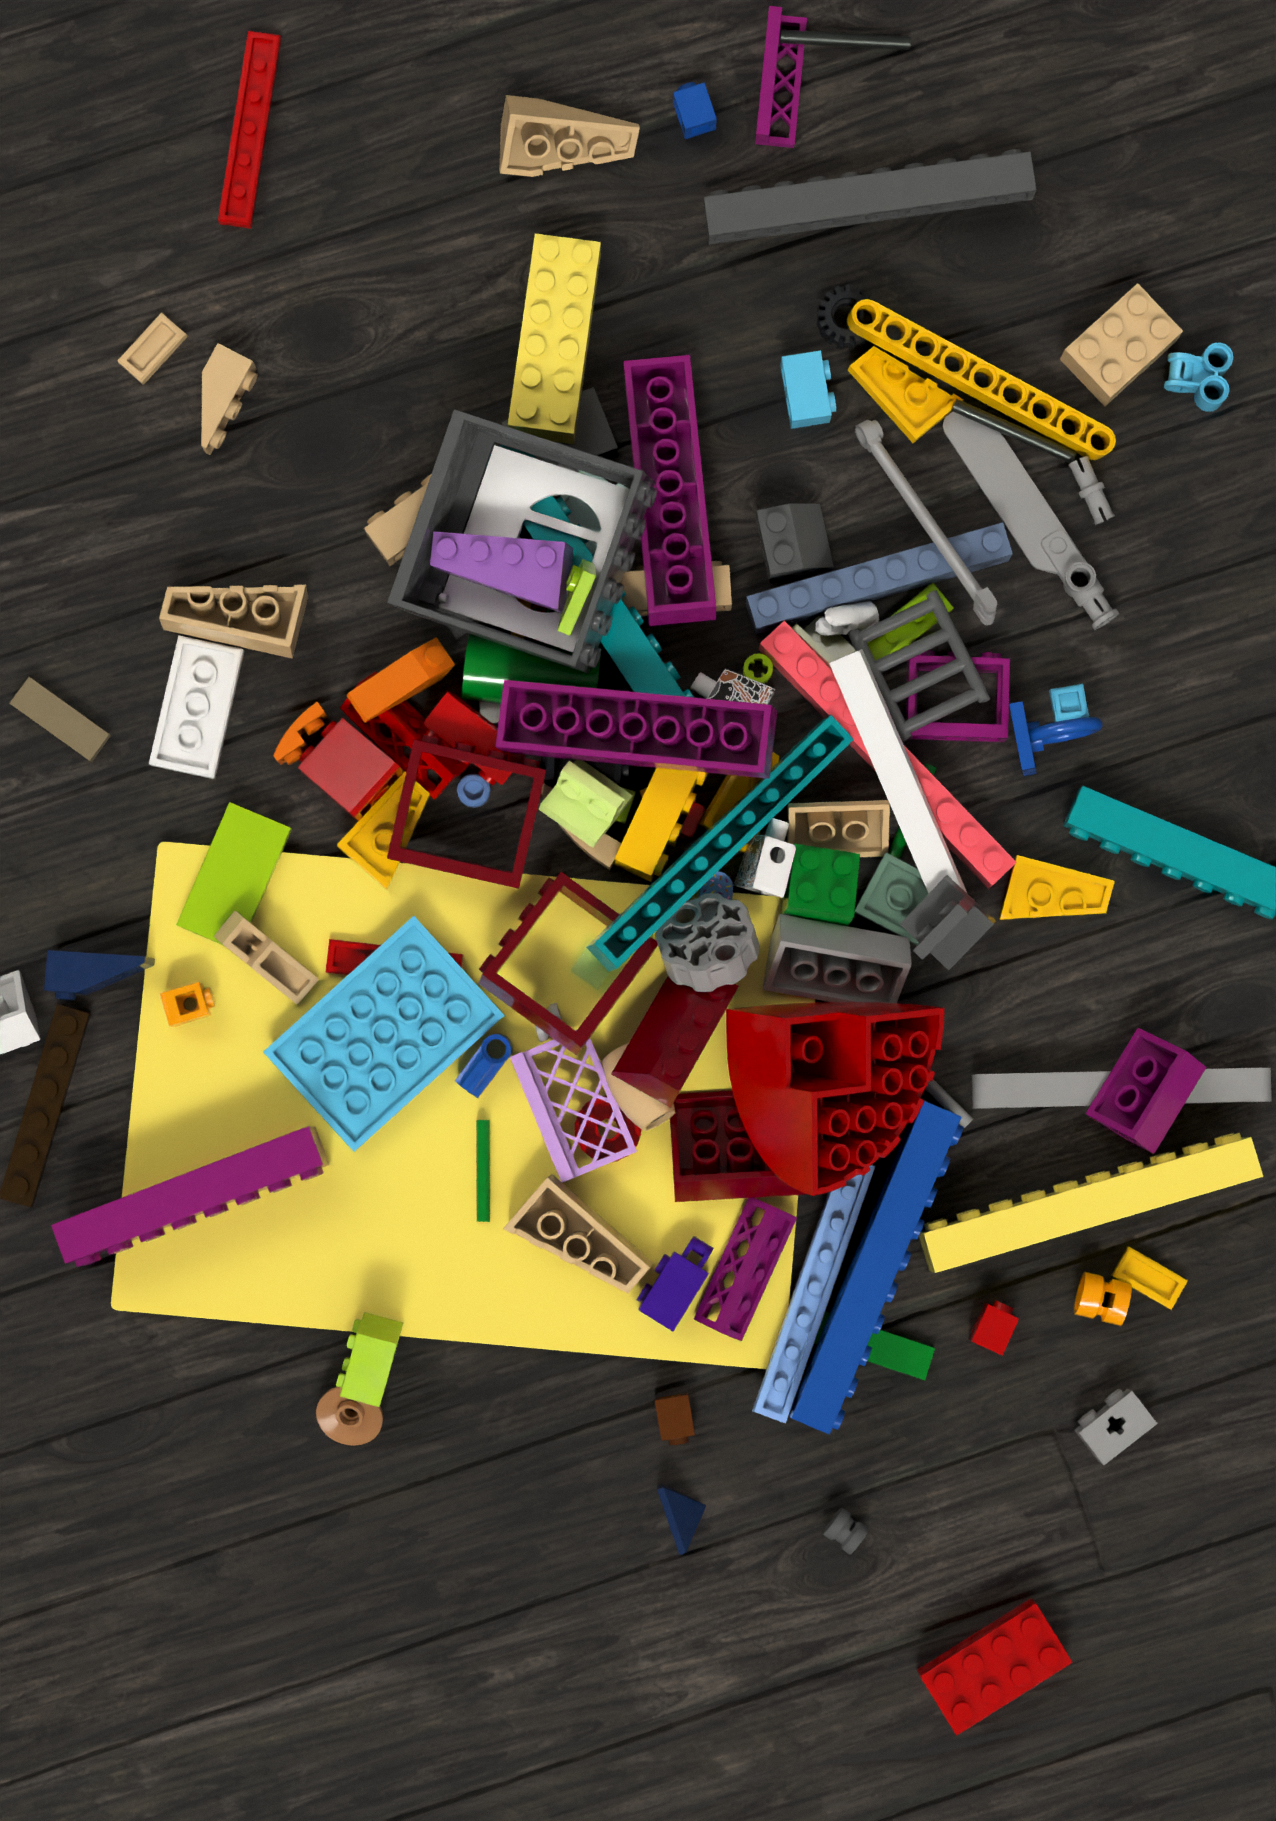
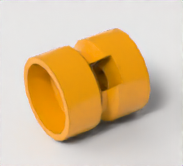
M1084 1272L1076 1293L1074 1314L1091 1319L1099 1315L1102 1322L1121 1326L1129 1308L1132 1284L1112 1279L1107 1283L1101 1275ZM1105 1292L1110 1293L1107 1301V1306L1103 1307L1102 1303L1104 1299Z

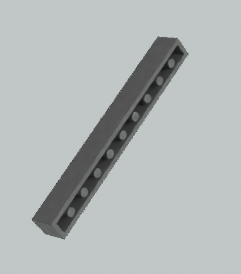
M1012 149L1003 152L1002 156L989 157L988 154H977L971 156L969 160L956 162L954 158H947L938 161L937 165L924 166L923 163H912L906 165L904 169L891 171L889 167H883L873 170L872 174L859 175L858 172H847L841 174L839 178L826 180V177L818 176L808 179L807 183L794 184L793 181H782L776 183L774 187L761 189V186L753 185L743 188L742 192L729 193L727 190H717L704 197L703 210L708 244L711 245L1033 200L1037 189L1031 152L1022 153L1020 149Z

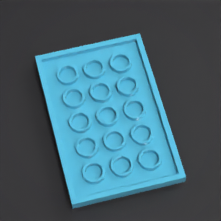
M413 916L264 1050L263 1053L355 1152L505 1015L419 920Z

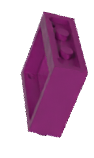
M928 650L907 660L906 683L918 678V671H932L955 660L956 657L953 651L948 652V656H935V651ZM992 652L982 653L981 657H971L978 673H996L995 724L932 722L911 732L912 736L909 739L1005 742L1008 739L1010 658H1002L1001 653ZM917 693L906 698L905 720L917 715Z

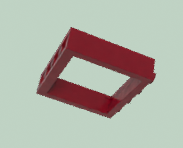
M422 735L421 741L414 739L387 859L519 889L546 769L540 768V761L521 757L520 763L507 761L508 754L488 750L487 756L474 753L475 746L455 742L454 748L442 746V739ZM422 752L534 777L513 872L401 846Z
M560 872L555 880L549 877L538 892L542 897L534 906L529 903L518 918L522 923L516 931L510 928L498 944L502 949L496 957L490 954L479 968L483 974L478 984L577 1056L652 956L658 944L657 941L649 937L638 948L577 1031L497 974L559 892L606 926L611 924L620 915L564 873Z

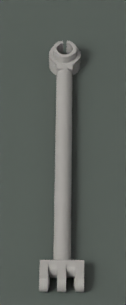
M867 419L855 426V433L860 444L869 453L872 452L974 600L973 610L981 622L985 625H991L996 614V598L988 587L984 589L980 587L881 443V438H883L884 434L878 421Z

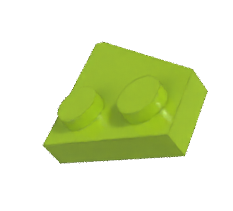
M582 559L579 567L572 566L566 580L568 594L557 631L569 636L571 635L596 578L594 563Z

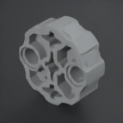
M718 893L702 894L696 899L687 901L656 932V941L667 975L677 985L690 986L696 992H711L717 987L737 983L747 975L748 967L753 961L758 959L760 945L748 908L739 900H729L723 898Z

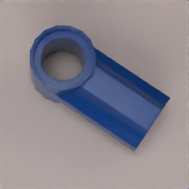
M499 1033L488 1036L483 1040L482 1045L455 1079V1082L467 1092L479 1098L504 1063L510 1058L513 1052L511 1040ZM494 1039L501 1040L506 1046V1053L502 1058H494L488 1052V1045Z

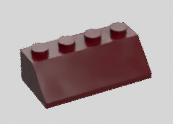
M667 976L611 1075L671 1108L739 986L736 984H726L717 987L711 992H696L690 986L677 985Z

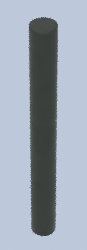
M780 30L779 43L909 50L911 37Z
M956 399L953 403L951 411L1068 463L1073 462L1077 452L961 400Z

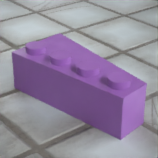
M434 531L430 565L441 572L562 614L568 594L566 580L572 568L574 548L566 542Z

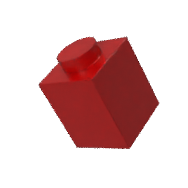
M996 1300L993 1306L984 1303L968 1340L1003 1356L1019 1318L1011 1315L1014 1308Z

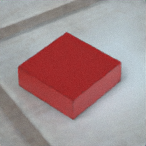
M693 802L681 828V837L688 840L693 838L699 822L705 813L704 806Z

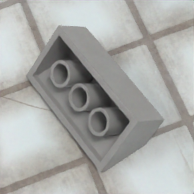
M779 914L770 940L763 990L828 1002L897 1003L912 965L910 940L908 937Z

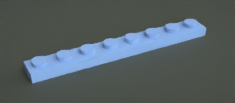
M873 1165L869 1166L870 1171L864 1176L857 1175L846 1182V1186L831 1191L827 1195L752 1409L755 1413L783 1423L787 1421L875 1169Z

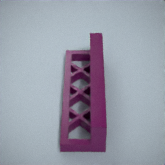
M769 6L755 144L794 148L804 44L787 45L779 43L780 25L800 27L799 31H806L807 18L781 15L782 7ZM778 44L783 48V50L779 53ZM798 45L796 56L792 49H794ZM788 54L795 62L796 68L784 77L777 69L776 64L777 61ZM775 75H776V77L780 80V82H778V83L774 86V84H775ZM793 78H794V88H793V86L789 83V81H790L791 79H793ZM785 86L793 98L789 104L781 109L774 101L773 94ZM773 107L777 113L771 117ZM790 109H791V118H789V117L785 114V113H787ZM781 117L789 126V138L769 136L770 125Z
M748 1198L694 1320L722 1334L742 1341L797 1217L756 1198ZM759 1207L766 1210L760 1224L753 1227L751 1219L756 1208ZM748 1240L749 1249L746 1255L739 1258L737 1250L740 1243ZM734 1271L735 1280L732 1286L725 1289L723 1281L726 1274ZM720 1302L721 1311L716 1322L707 1317L713 1304Z

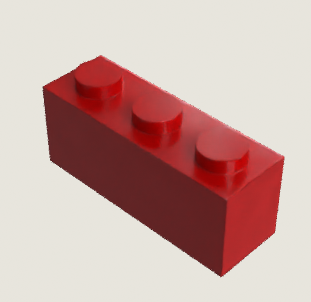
M451 690L444 695L423 722L428 727L425 731L428 736L441 738L442 742H447L453 748L455 747V742L475 746L474 753L487 756L488 750L504 753L496 748L498 727ZM506 753L508 754L507 761L520 763L521 757L524 758L526 756L523 754ZM475 764L481 769L478 774L491 785H495L496 782L503 785L512 774V772Z

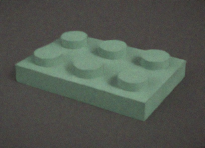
M885 853L854 913L898 936L908 937L910 942L917 946L919 942L900 923L928 895L919 870Z

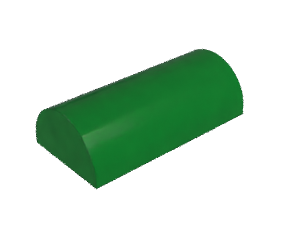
M469 634L463 673L462 700L501 704L504 680L598 689L601 657L596 668H591L590 673L587 674ZM527 640L569 655L573 654V652L541 641Z

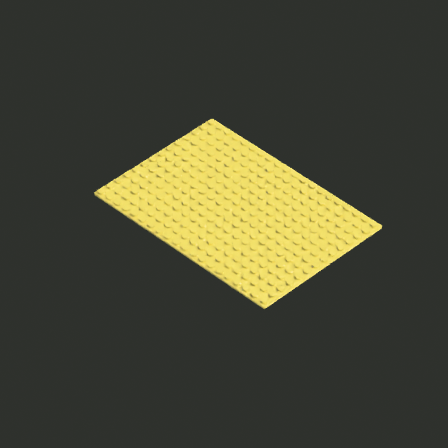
M161 842L158 845L146 957L155 959L154 966L145 969L122 1198L307 1126L316 1127L330 1165L322 1167L324 1174L312 1179L301 1181L300 1176L291 1179L292 1186L275 1193H269L268 1189L260 1191L259 1195L261 1198L247 1204L237 1206L236 1201L227 1204L228 1211L216 1216L205 1218L204 1213L195 1216L197 1223L179 1230H173L172 1226L164 1228L166 1235L142 1243L140 1238L133 1240L134 1247L116 1254L111 1306L114 1310L353 1332L354 1321L356 1319L362 1320L363 1314L366 1312L403 1322L400 1336L767 1369L789 1307L796 1222L742 1341L722 1334L694 1320L748 1198L675 1202L670 1118L651 1130H641V1136L636 1146L637 1152L563 1183L654 1262L629 1293L589 1274L588 1271L560 1259L559 1256L529 1243L528 1240L503 1229L548 1176L553 1174L557 1179L560 1180L510 1058L504 1063L479 1098L463 1089L455 1082V1079L482 1045L483 1040L492 1034H503L511 1040L513 1045L511 1056L554 1040L549 1036L546 1041L540 1042L533 1023L478 983L483 974L479 970L483 962L490 954L496 957L502 949L498 944L510 928L516 931L522 923L518 918L529 903L535 906L542 897L538 892L549 877L555 880L557 877L522 874L520 887L517 889L413 864L399 863L390 886L386 890L351 858L282 852L251 924L319 979L297 1005L224 945L176 925L210 846ZM570 878L618 914H621L650 886ZM699 890L688 901L698 898ZM559 892L497 974L545 1009H548L550 1004L557 1003L561 1020L572 1029L577 1030L635 952L617 969L609 972L586 948L607 926ZM733 893L732 900H739L748 908L760 948L758 959L750 964L747 969V975L735 983L739 987L727 1009L815 1002V999L763 990L770 940L781 913L782 897ZM415 916L448 953L463 954L462 969L505 1016L353 1152L263 1051L347 976L325 972L329 939L382 945L409 919ZM656 932L653 933V934L650 936V937L653 938L655 941H656ZM658 946L590 1037L602 1068V1060L609 1053L630 1042L668 976ZM197 982L203 983L204 989L210 987L215 1001V1007L210 1008L212 1016L177 1027L169 1026L160 993ZM189 998L185 1003V1007L189 1011L194 1010L197 1006L194 998ZM726 1010L679 1094L732 1091L727 1060ZM494 1039L488 1045V1052L494 1058H502L506 1053V1046L501 1040ZM558 1045L551 1049L560 1053L562 1045ZM584 1045L577 1056L566 1048L564 1055L582 1062L587 1047ZM544 1051L532 1057L538 1070L551 1074L558 1056ZM589 1054L586 1064L595 1067ZM562 1058L554 1076L573 1084L580 1065ZM584 1067L577 1086L595 1093L600 1081L598 1073ZM540 1075L544 1086H546L549 1078ZM552 1080L547 1092L550 1101L563 1106L571 1087ZM602 1086L598 1095L607 1096ZM574 1089L567 1108L579 1112L588 1101L592 1100L593 1096ZM553 1106L558 1118L562 1109ZM565 1111L560 1123L563 1132L574 1137L577 1115ZM605 1119L601 1122L608 1124L609 1119ZM476 1120H490V1222H477ZM613 1120L611 1126L618 1128L616 1122ZM599 1125L598 1132L603 1136L606 1127ZM609 1130L606 1139L613 1138L617 1132ZM566 1137L568 1145L572 1149L574 1140ZM578 1144L573 1157L579 1169L591 1164L593 1159L582 1151ZM798 1195L756 1197V1199L795 1217L797 1216ZM759 1207L756 1208L751 1219L753 1227L760 1224L766 1210ZM695 1236L714 1248L702 1267L709 1274L675 1330L671 1331L640 1312L638 1308L642 1303L636 1299L646 1283L653 1286L659 1274L654 1270L663 1255L666 1254L670 1257L674 1251L682 1255L692 1237ZM748 1240L740 1243L737 1250L739 1258L746 1255L749 1249ZM691 1250L686 1259L698 1265L702 1256ZM734 1271L726 1274L723 1281L725 1289L732 1286L735 1280ZM720 1302L713 1304L707 1317L716 1322L721 1311Z

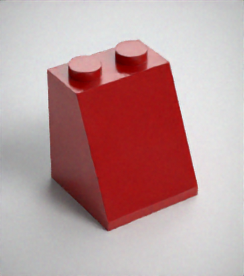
M342 718L338 723L332 721L321 734L324 739L316 748L311 745L299 758L301 764L298 769L358 822L404 772L397 763Z

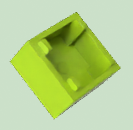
M364 1312L362 1320L356 1319L354 1321L352 1331L357 1334H351L347 1342V1348L352 1349L351 1357L344 1359L342 1370L346 1371V1374L340 1373L336 1383L337 1387L342 1388L340 1397L380 1407L403 1322Z

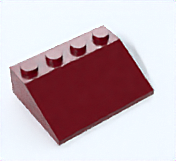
M733 1091L678 1094L674 1101L675 1114L670 1118L675 1202L807 1195L781 1180L760 1157L744 1128Z

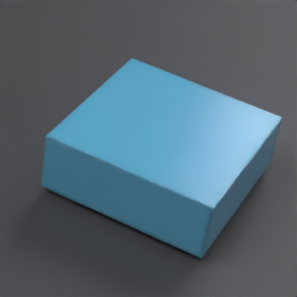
M1083 684L1049 690L1054 722L1089 717Z

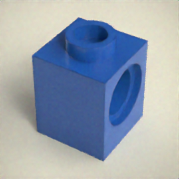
M695 82L686 83L680 86L676 92H673V105L685 139L716 130L717 118L705 83L698 85Z

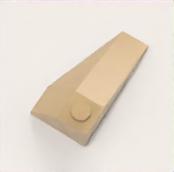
M506 95L501 121L500 174L533 177L543 175V171L562 168L563 171L573 169V165L589 162L601 164L632 158L635 154L640 126L636 123L538 98Z

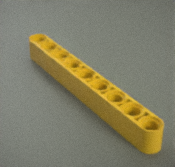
M864 299L857 302L848 314V326L858 336L1057 443L1076 451L1083 457L1088 455L1089 459L1098 460L1110 453L1115 446V434L1109 427L873 300ZM864 310L870 313L872 323L865 325L859 322L856 315L857 311ZM886 327H897L901 332V339H890L886 334ZM916 342H925L930 348V355L922 356L917 353L915 348ZM945 358H955L959 363V371H949L945 366ZM974 374H984L988 379V387H979L974 381ZM1009 388L1016 392L1017 403H1009L1005 400L1003 396L1004 389ZM1033 404H1039L1045 408V419H1039L1033 414ZM1062 420H1070L1074 424V435L1066 434L1063 431ZM1092 435L1102 438L1104 441L1103 450H1096L1092 446Z

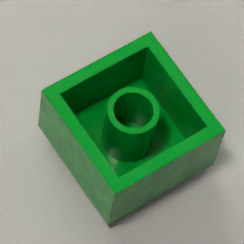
M794 843L796 850L784 898H782L780 914L848 926L854 918L860 854Z

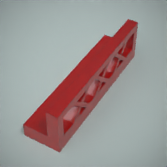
M375 671L374 673L360 681L356 685V687H358L359 685H361L362 683L376 675L377 672ZM347 697L340 709L406 772L409 759L404 755L403 746H409L412 749L414 739L421 741L422 735H427L425 731L428 727L423 724L426 719L405 700L365 723ZM379 723H385L391 729L392 738H386L380 732ZM445 741L441 744L442 746L453 748ZM422 752L416 782L427 790L435 800L454 778L466 770L470 763L466 765L460 760ZM426 769H433L442 778L438 786L428 779Z

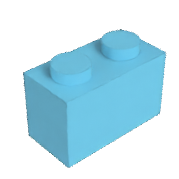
M821 350L782 356L780 367L791 429L830 423L831 412H836L834 392H828L826 380L831 379L829 361L822 360Z

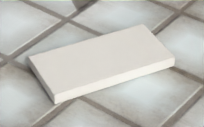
M178 635L149 765L211 779L216 778L244 649Z

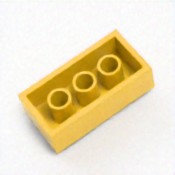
M656 768L614 859L615 866L652 882L654 875L660 876L668 862L669 856L664 854L668 844L674 847L680 836L683 825L678 822L682 814L688 815L693 802L696 800L697 794L692 793L696 784L702 786L708 773Z

